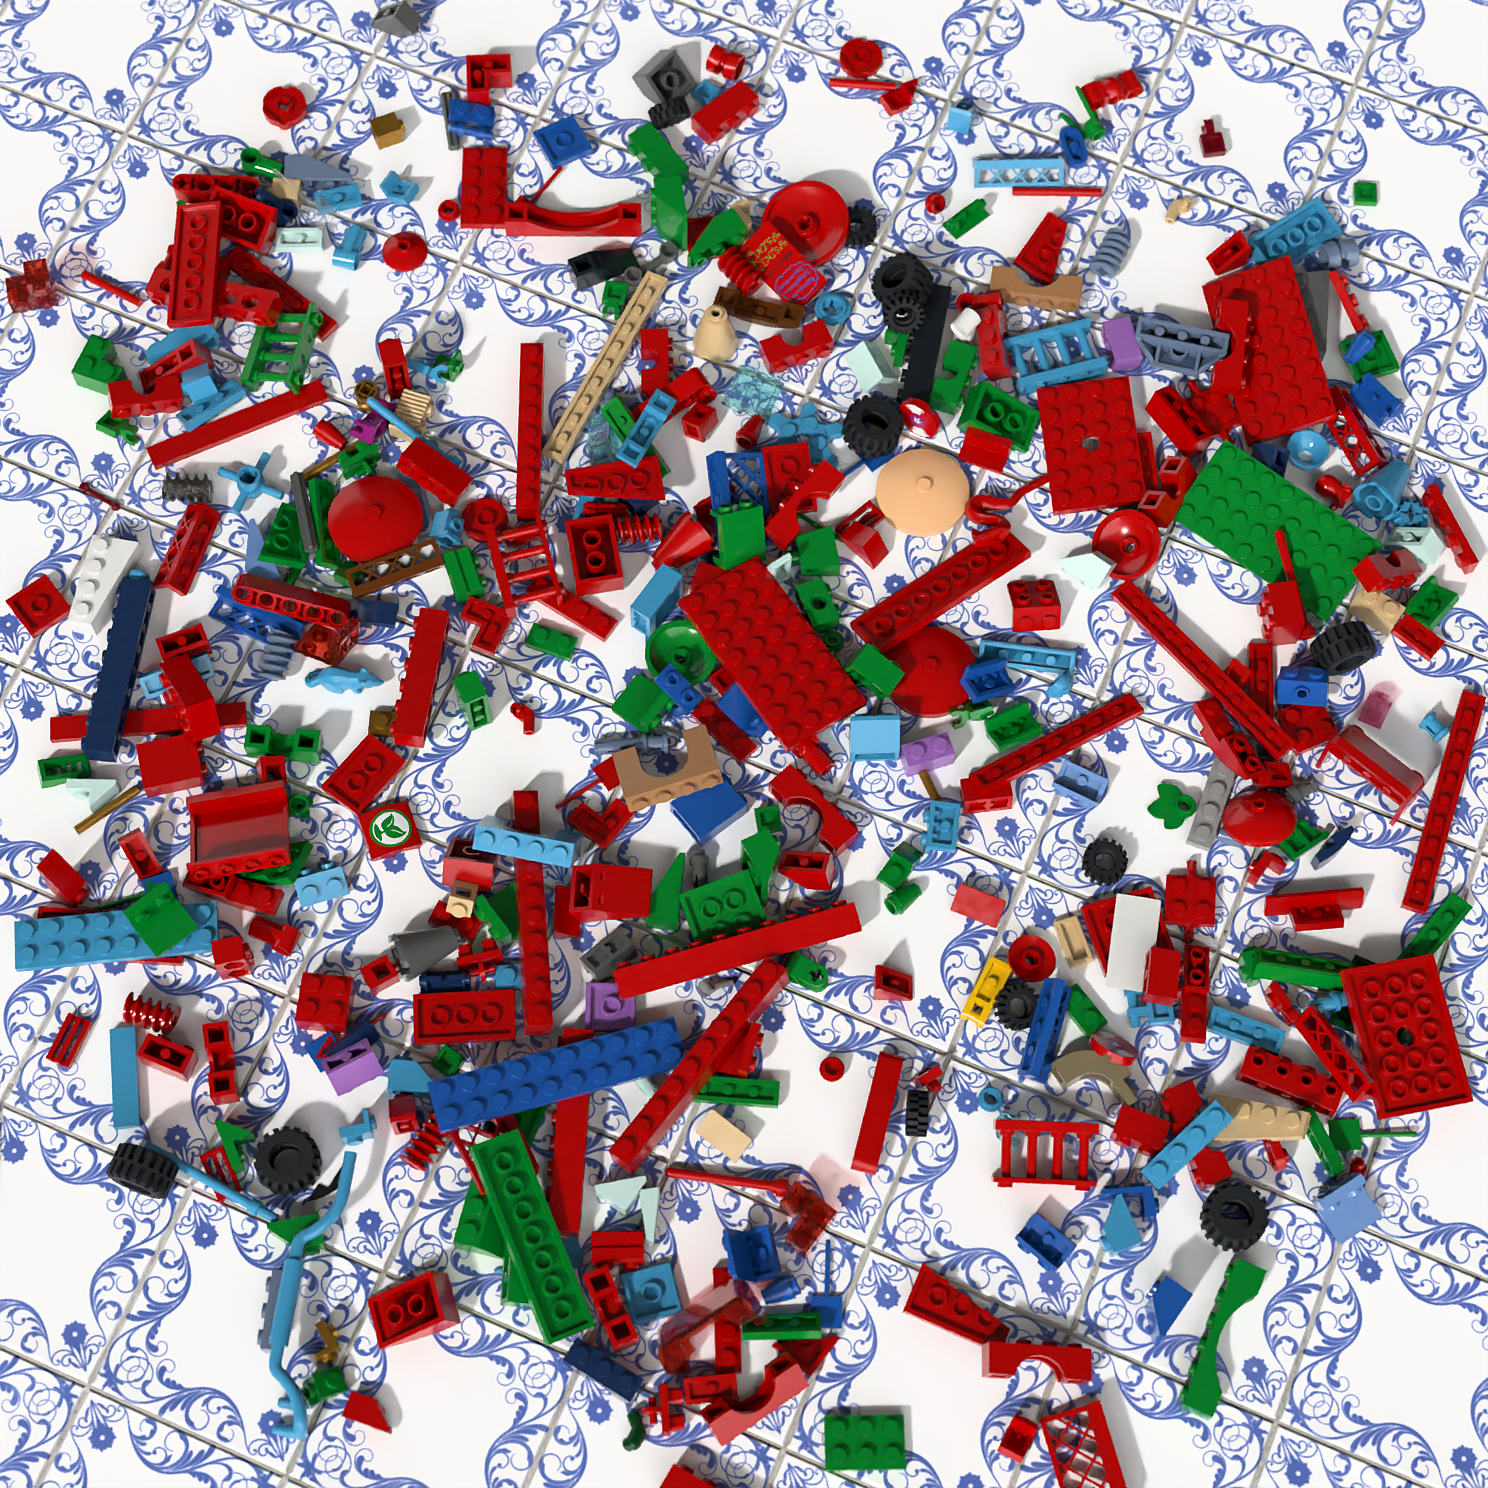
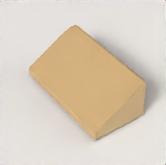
M714 1109L708 1112L696 1130L698 1135L734 1163L740 1159L752 1144L750 1137Z

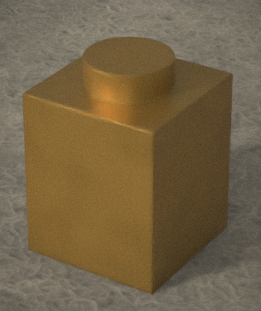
M395 112L369 120L371 133L379 150L404 142L403 132L406 129L402 119H397Z

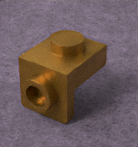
M322 1319L314 1325L327 1347L315 1354L314 1358L318 1364L323 1362L328 1364L338 1358L339 1355L337 1353L341 1352L342 1349L336 1341L340 1335L333 1323L327 1325L325 1320Z

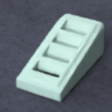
M790 553L773 561L767 567L779 584L791 577L792 556Z
M660 1187L639 1191L648 1246H653L655 1242Z

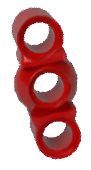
M1134 69L1120 73L1117 77L1109 76L1102 81L1089 82L1080 88L1092 111L1105 107L1106 103L1112 105L1121 100L1133 99L1144 91Z

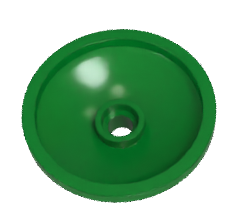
M675 620L661 625L650 635L645 646V662L654 678L667 664H672L692 686L703 682L712 673L717 661L715 654L692 623L687 620ZM683 658L685 662L678 663L677 660Z

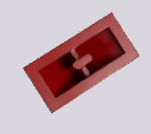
M1238 230L1209 254L1206 260L1215 275L1220 276L1246 266L1252 247L1242 230Z
M854 521L839 537L872 570L889 553L878 531L857 521Z
M880 964L875 965L873 1000H913V976Z

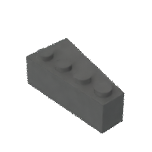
M1330 270L1295 273L1321 361H1323L1327 351L1328 273H1330Z

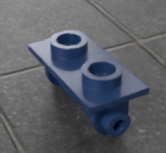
M469 970L424 972L419 976L421 994L471 991Z

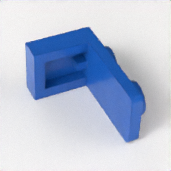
M667 664L654 679L656 684L676 704L674 709L670 711L675 717L688 716L696 709V704L702 699L700 693L672 664Z
M1143 1182L1132 1183L1129 1187L1119 1188L1117 1184L1107 1185L1098 1194L1099 1200L1115 1199L1116 1195L1122 1193L1123 1198L1139 1197L1143 1222H1153L1157 1216L1156 1214L1160 1212L1159 1200L1154 1198L1152 1185L1145 1186Z

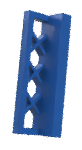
M221 584L215 591L218 599L208 613L210 618L265 645H272L267 640V636L264 637L259 634L258 628L270 626L273 629L292 635L298 641V643H293L290 646L295 651L304 639L306 632L302 623L282 614L237 603L232 597V590ZM223 604L231 607L233 614L224 617L217 613ZM249 616L253 619L254 624L244 627L239 625L237 618ZM287 653V655L292 657L294 653Z
M1044 978L1017 1075L1040 1084H1046L1073 989L1066 986V981L1060 978Z

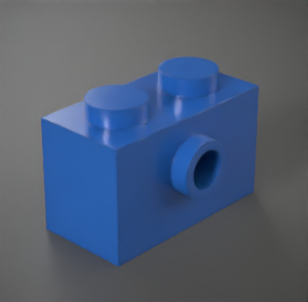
M1293 665L1281 666L1278 678V703L1327 707L1330 669L1319 667L1303 668Z

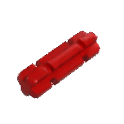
M586 502L583 504V513L587 516H593V514L596 516L612 514V516L623 517L628 513L626 503L597 502L596 504L595 502Z

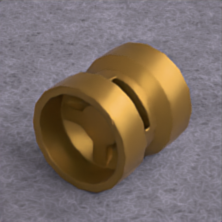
M362 380L356 384L354 393L358 407L363 411H371L372 408L366 401L368 397H374L376 400L380 399L376 384L370 380Z

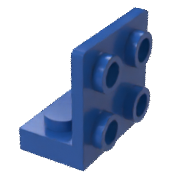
M733 682L718 701L717 706L748 737H763L769 729L742 693L736 682Z

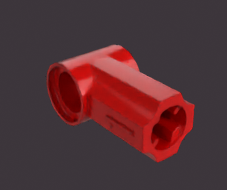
M1000 290L977 295L963 293L956 300V306L960 314L970 305H972L970 309L975 312L978 309L997 304L1004 311V301Z
M817 736L791 750L797 758H803L818 777L826 775L835 766V761L820 745Z
M259 915L253 918L247 933L248 936L270 945L273 950L288 957L291 956L302 936L299 930L290 925H279Z

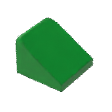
M346 560L333 573L334 580L350 588L344 570L357 565ZM358 571L351 574L355 586H359L366 573Z

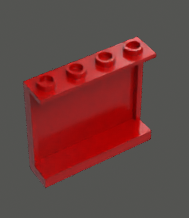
M283 780L186 797V806L190 813V863H186V867L192 881L291 864L289 794Z

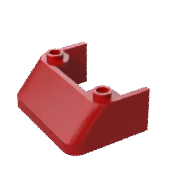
M1355 724L1345 725L1330 739L1315 765L1319 769L1330 755L1333 754L1398 804L1400 807L1389 822L1391 826L1395 825L1425 786L1424 778L1418 771L1411 770L1364 734L1362 728Z

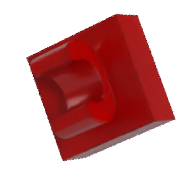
M931 1064L913 1076L911 1080L916 1087L923 1088L925 1086L929 1093L933 1092L935 1094L942 1089L941 1084L936 1078L942 1075L943 1072L938 1065Z

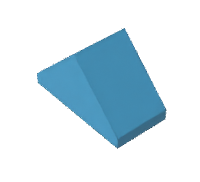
M956 100L949 109L947 129L968 135L978 106Z

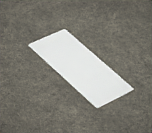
M1117 894L1105 986L1142 992L1146 953L1152 946L1156 947L1161 907L1160 900Z

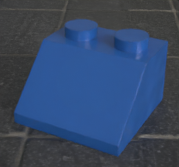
M1168 1276L1162 1282L1157 1279L1145 1296L1149 1300L1145 1305V1312L1151 1342L1155 1346L1165 1337L1193 1295Z

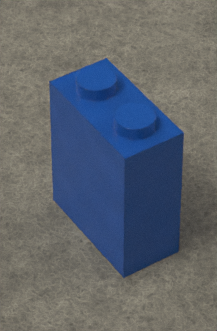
M725 773L721 774L724 783L693 792L690 795L677 797L670 802V812L700 847L747 813V799L740 791L736 792L731 786L732 782Z

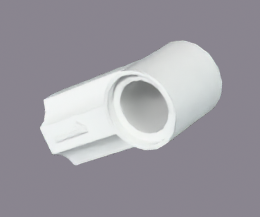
M965 308L950 325L956 341L969 345L974 344L975 329L981 322L979 315L974 310Z

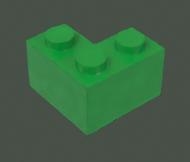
M94 334L90 335L71 371L77 386L107 396L108 382L128 380L124 367L113 364L118 355L113 341Z
M868 643L851 653L842 666L857 688L863 685L880 700L891 694L905 674L900 670V666L896 662L888 660L882 655L878 647Z

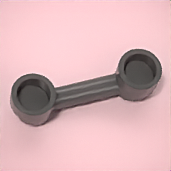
M672 242L662 243L658 256L640 269L634 266L628 267L624 272V281L632 287L639 286L647 271L652 272L660 265L670 264L675 260L677 246Z

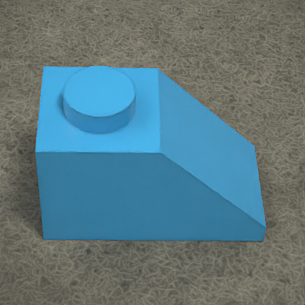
M405 1056L391 1059L387 1084L389 1095L395 1096L400 1093H408L409 1095H414L415 1098L430 1099L427 1082H431L432 1079L417 1061H413L412 1058Z
M1122 1193L1116 1195L1100 1232L1101 1237H1099L1101 1248L1104 1252L1108 1251L1110 1258L1137 1248L1142 1243Z

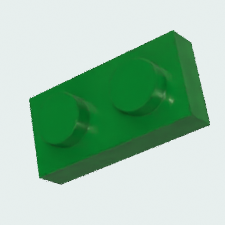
M533 623L525 641V647L570 662L579 640L575 636Z
M1075 983L1071 986L1073 989L1066 1013L1088 1039L1091 1037L1092 1032L1102 1029L1107 1025L1108 1021L1081 987Z

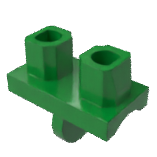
M362 440L355 445L358 454L352 457L348 451H343L337 455L342 476L345 480L350 479L354 475L357 478L363 475L367 477L374 476L372 470L378 467L376 462L381 459L378 451L379 447L376 443L370 445Z

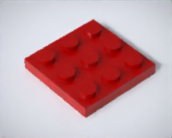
M1151 886L1126 893V895L1156 899ZM1116 896L1080 907V912L1104 978L1107 975ZM1160 911L1156 947L1175 950Z

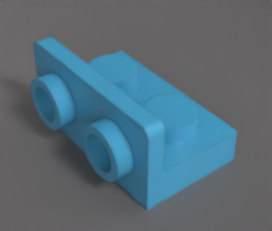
M931 800L929 808L924 809L923 823H927V829L922 831L920 842L921 846H925L924 854H929L930 850L955 853L960 804Z

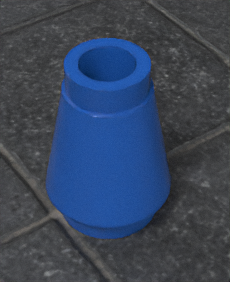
M1364 330L1356 333L1343 357L1344 360L1350 365H1355L1356 362L1374 348L1375 338Z
M786 1274L764 1290H761V1294L765 1304L769 1305L796 1299V1296L801 1294V1290L794 1274L790 1276Z

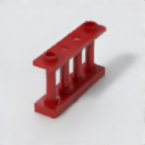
M535 512L536 524L508 531H495L493 523L483 525L507 619L517 617L515 608L519 607V604L556 596L558 606H562V597L566 596L563 582H558L545 534L549 533L546 519L541 520L539 512ZM539 533L542 545L505 553V551L500 552L499 545L503 544V541ZM541 554L545 555L547 566L511 574V572L506 573L504 566L508 565V562ZM546 575L551 577L553 587L520 595L511 593L510 587L514 586L513 583Z
M993 1118V1129L999 1130V1135H1002L1000 1176L991 1175V1181L997 1182V1187L1013 1188V1183L1073 1185L1077 1191H1090V1186L1097 1187L1096 1180H1088L1089 1139H1092V1134H1099L1098 1123ZM1015 1131H1025V1136H1027L1026 1177L1011 1176L1012 1136L1015 1135ZM1041 1132H1051V1137H1053L1052 1178L1036 1177L1037 1145ZM1066 1133H1076V1138H1079L1078 1179L1062 1178L1063 1139L1066 1138Z

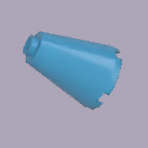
M1393 460L1358 484L1353 491V494L1355 493L1353 501L1359 512L1369 519L1373 517L1379 518L1380 522L1390 520L1397 512L1411 472L1407 464L1400 460Z

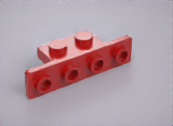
M1358 887L1265 896L1263 912L1265 916L1289 915L1294 932L1344 928L1345 920L1341 910L1362 908L1364 889Z

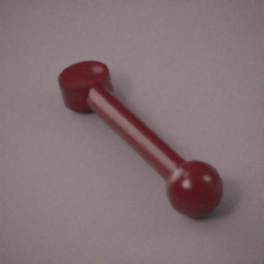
M82 482L79 485L81 492L92 494L111 506L113 511L120 509L118 502H112L89 488L88 483Z

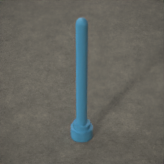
M374 397L367 398L366 402L371 408L414 440L418 437L457 467L463 462L456 455H447Z

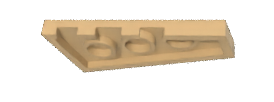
M1215 1093L1210 1095L1207 1107L1216 1100L1234 1118L1233 1122L1212 1141L1228 1143L1232 1142V1140L1257 1142V1140L1270 1139L1271 1141L1305 1139L1311 1118L1309 1112Z

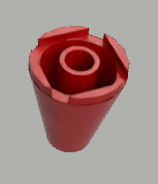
M685 511L651 555L653 559L651 564L656 570L662 564L668 567L679 568L717 547L703 526L698 521L694 522L691 518L693 515L689 511Z

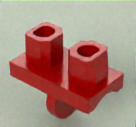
M493 938L481 942L483 952L474 954L472 944L459 945V957L456 958L459 970H469L470 977L480 975L482 982L487 981L486 974L495 972L494 965L504 963L501 948L498 949Z
M659 1384L660 1406L656 1405V1397H649V1407L642 1408L641 1415L649 1416L650 1425H657V1415H661L662 1437L670 1436V1432L685 1429L684 1414L669 1415V1405L683 1404L682 1388H667V1384Z

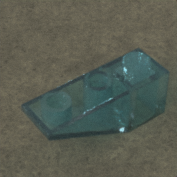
M603 414L591 417L588 422V452L591 466L622 461L616 457L619 451L616 434Z

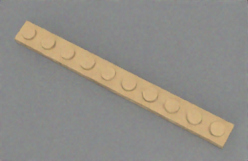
M651 271L646 272L543 448V456L564 464L641 332L640 329L645 325L666 289L668 278Z

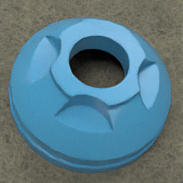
M1312 430L1297 431L1287 442L1286 449L1290 450L1288 460L1292 465L1301 470H1315L1321 467L1328 458L1329 445L1327 440L1318 432ZM1301 451L1309 452L1311 460L1304 461L1300 459L1298 453Z

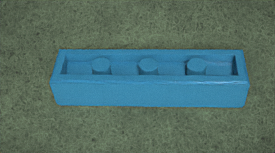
M980 638L978 663L986 662L992 658L1006 657L1008 662L1005 667L1058 674L1068 671L1073 675L1076 650Z

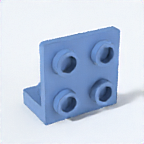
M1351 1173L1311 1200L1339 1244L1345 1243L1382 1218V1214L1363 1187L1367 1181L1361 1173Z

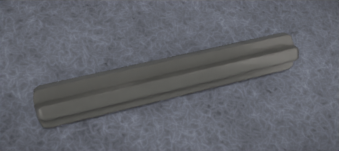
M295 471L290 475V481L304 551L313 554L318 550V543L304 474Z

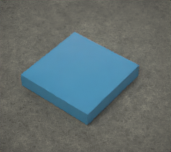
M670 1261L620 1274L633 1326L683 1314Z

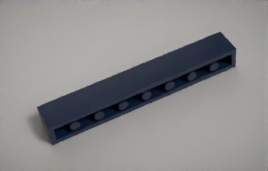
M123 578L122 587H118L117 607H114L112 610L113 624L112 628H109L107 631L108 645L107 649L102 652L101 660L103 666L102 670L97 673L96 683L98 687L96 693L94 692L91 698L92 712L87 715L86 719L87 733L81 739V750L84 751L87 760L117 763L156 596V590L150 580Z

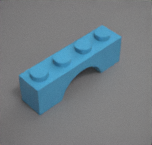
M1215 1100L1140 1172L1158 1191L1161 1190L1193 1157L1232 1123L1234 1118Z

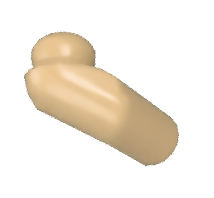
M1187 197L1171 202L1164 221L1170 225L1175 224L1178 215L1186 213L1193 208V200Z

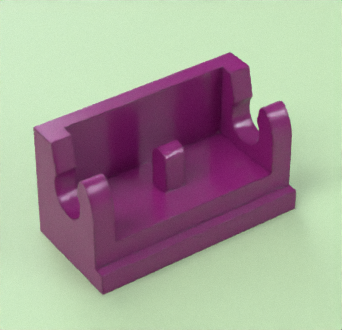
M377 399L393 413L397 408L396 403L392 404L384 399ZM372 408L371 412L363 420L356 419L354 421V424L357 426L350 429L349 435L372 445L389 429L390 422Z

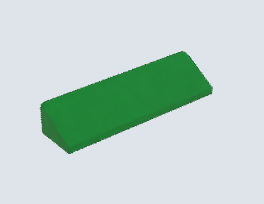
M1255 947L1253 977L1342 992L1344 989L1339 971L1354 968L1352 962Z

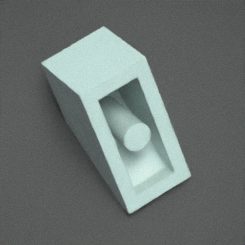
M1394 527L1384 543V546L1393 552L1408 549L1418 564H1435L1445 547L1432 528Z

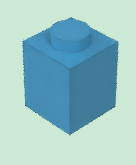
M207 362L181 372L183 382H180L181 389L185 396L189 395L192 402L219 393L217 379Z

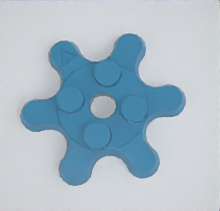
M807 402L801 407L800 416L796 419H787L780 413H773L768 418L769 427L778 433L779 438L776 442L769 443L765 447L799 443L797 439L802 435L810 439L808 447L811 464H820L825 459L837 468L839 459L828 449V445L832 440L840 439L843 436V426L838 422L828 425L820 424L816 420L817 407L813 403Z

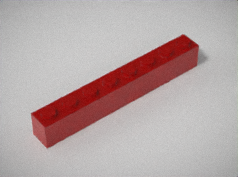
M520 343L516 479L517 521H535V512H539L541 517L545 379L544 343Z
M563 1028V1036H558L557 1048L595 1038L594 1030ZM591 1093L557 1102V1110H552L551 1125L556 1127L555 1135H550L549 1151H554L553 1160H548L547 1176H552L551 1186H546L545 1199L550 1202L549 1209L560 1236L580 1237Z

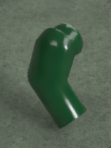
M639 1411L626 1415L631 1430L627 1438L623 1439L622 1446L627 1452L639 1449L646 1437L647 1432Z

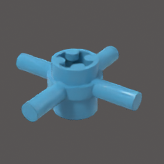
M267 452L262 453L255 466H244L240 468L238 473L222 466L219 467L217 475L236 482L240 492L231 508L232 513L239 515L248 498L255 499L263 493L279 500L283 499L284 491L265 484L262 472L271 458V455Z

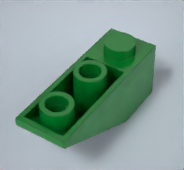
M733 207L713 217L687 255L688 269L703 265L708 259L722 255L727 249L732 246H739L747 239V226Z

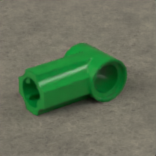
M253 147L242 150L240 158L245 175L251 177L259 175L271 180L273 178H284V162L261 155L258 149Z

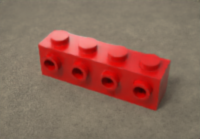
M1249 1045L1235 1080L1300 1106L1306 1107L1311 1105L1316 1112L1330 1118L1337 1112L1344 1092L1332 1075L1327 1074L1325 1076L1317 1073L1316 1069L1311 1066H1300L1292 1063V1060L1286 1056L1272 1055L1261 1046L1252 1047Z

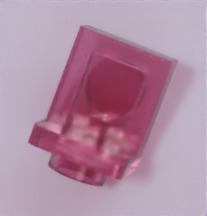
M1378 690L1375 693L1369 692L1358 720L1381 729L1392 705V701L1388 700L1389 695Z

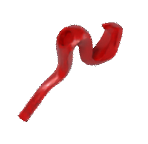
M1044 474L1021 486L1008 498L975 495L968 499L964 507L967 519L976 525L993 526L983 531L973 528L971 535L974 545L986 547L995 546L1003 542L1011 532V523L1001 515L984 511H1005L1011 509L1024 495L1048 483V474Z

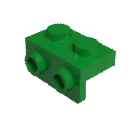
M1431 575L1426 582L1421 584L1413 597L1406 601L1404 606L1406 607L1405 613H1408L1432 631L1459 601V596L1457 593L1439 586L1437 577Z
M1026 700L984 719L986 737L1000 754L1043 734L1042 726L1031 715L1029 704Z

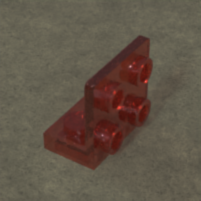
M351 617L346 624L341 625L339 632L314 623L294 645V651L327 665L337 667L358 643L361 620Z

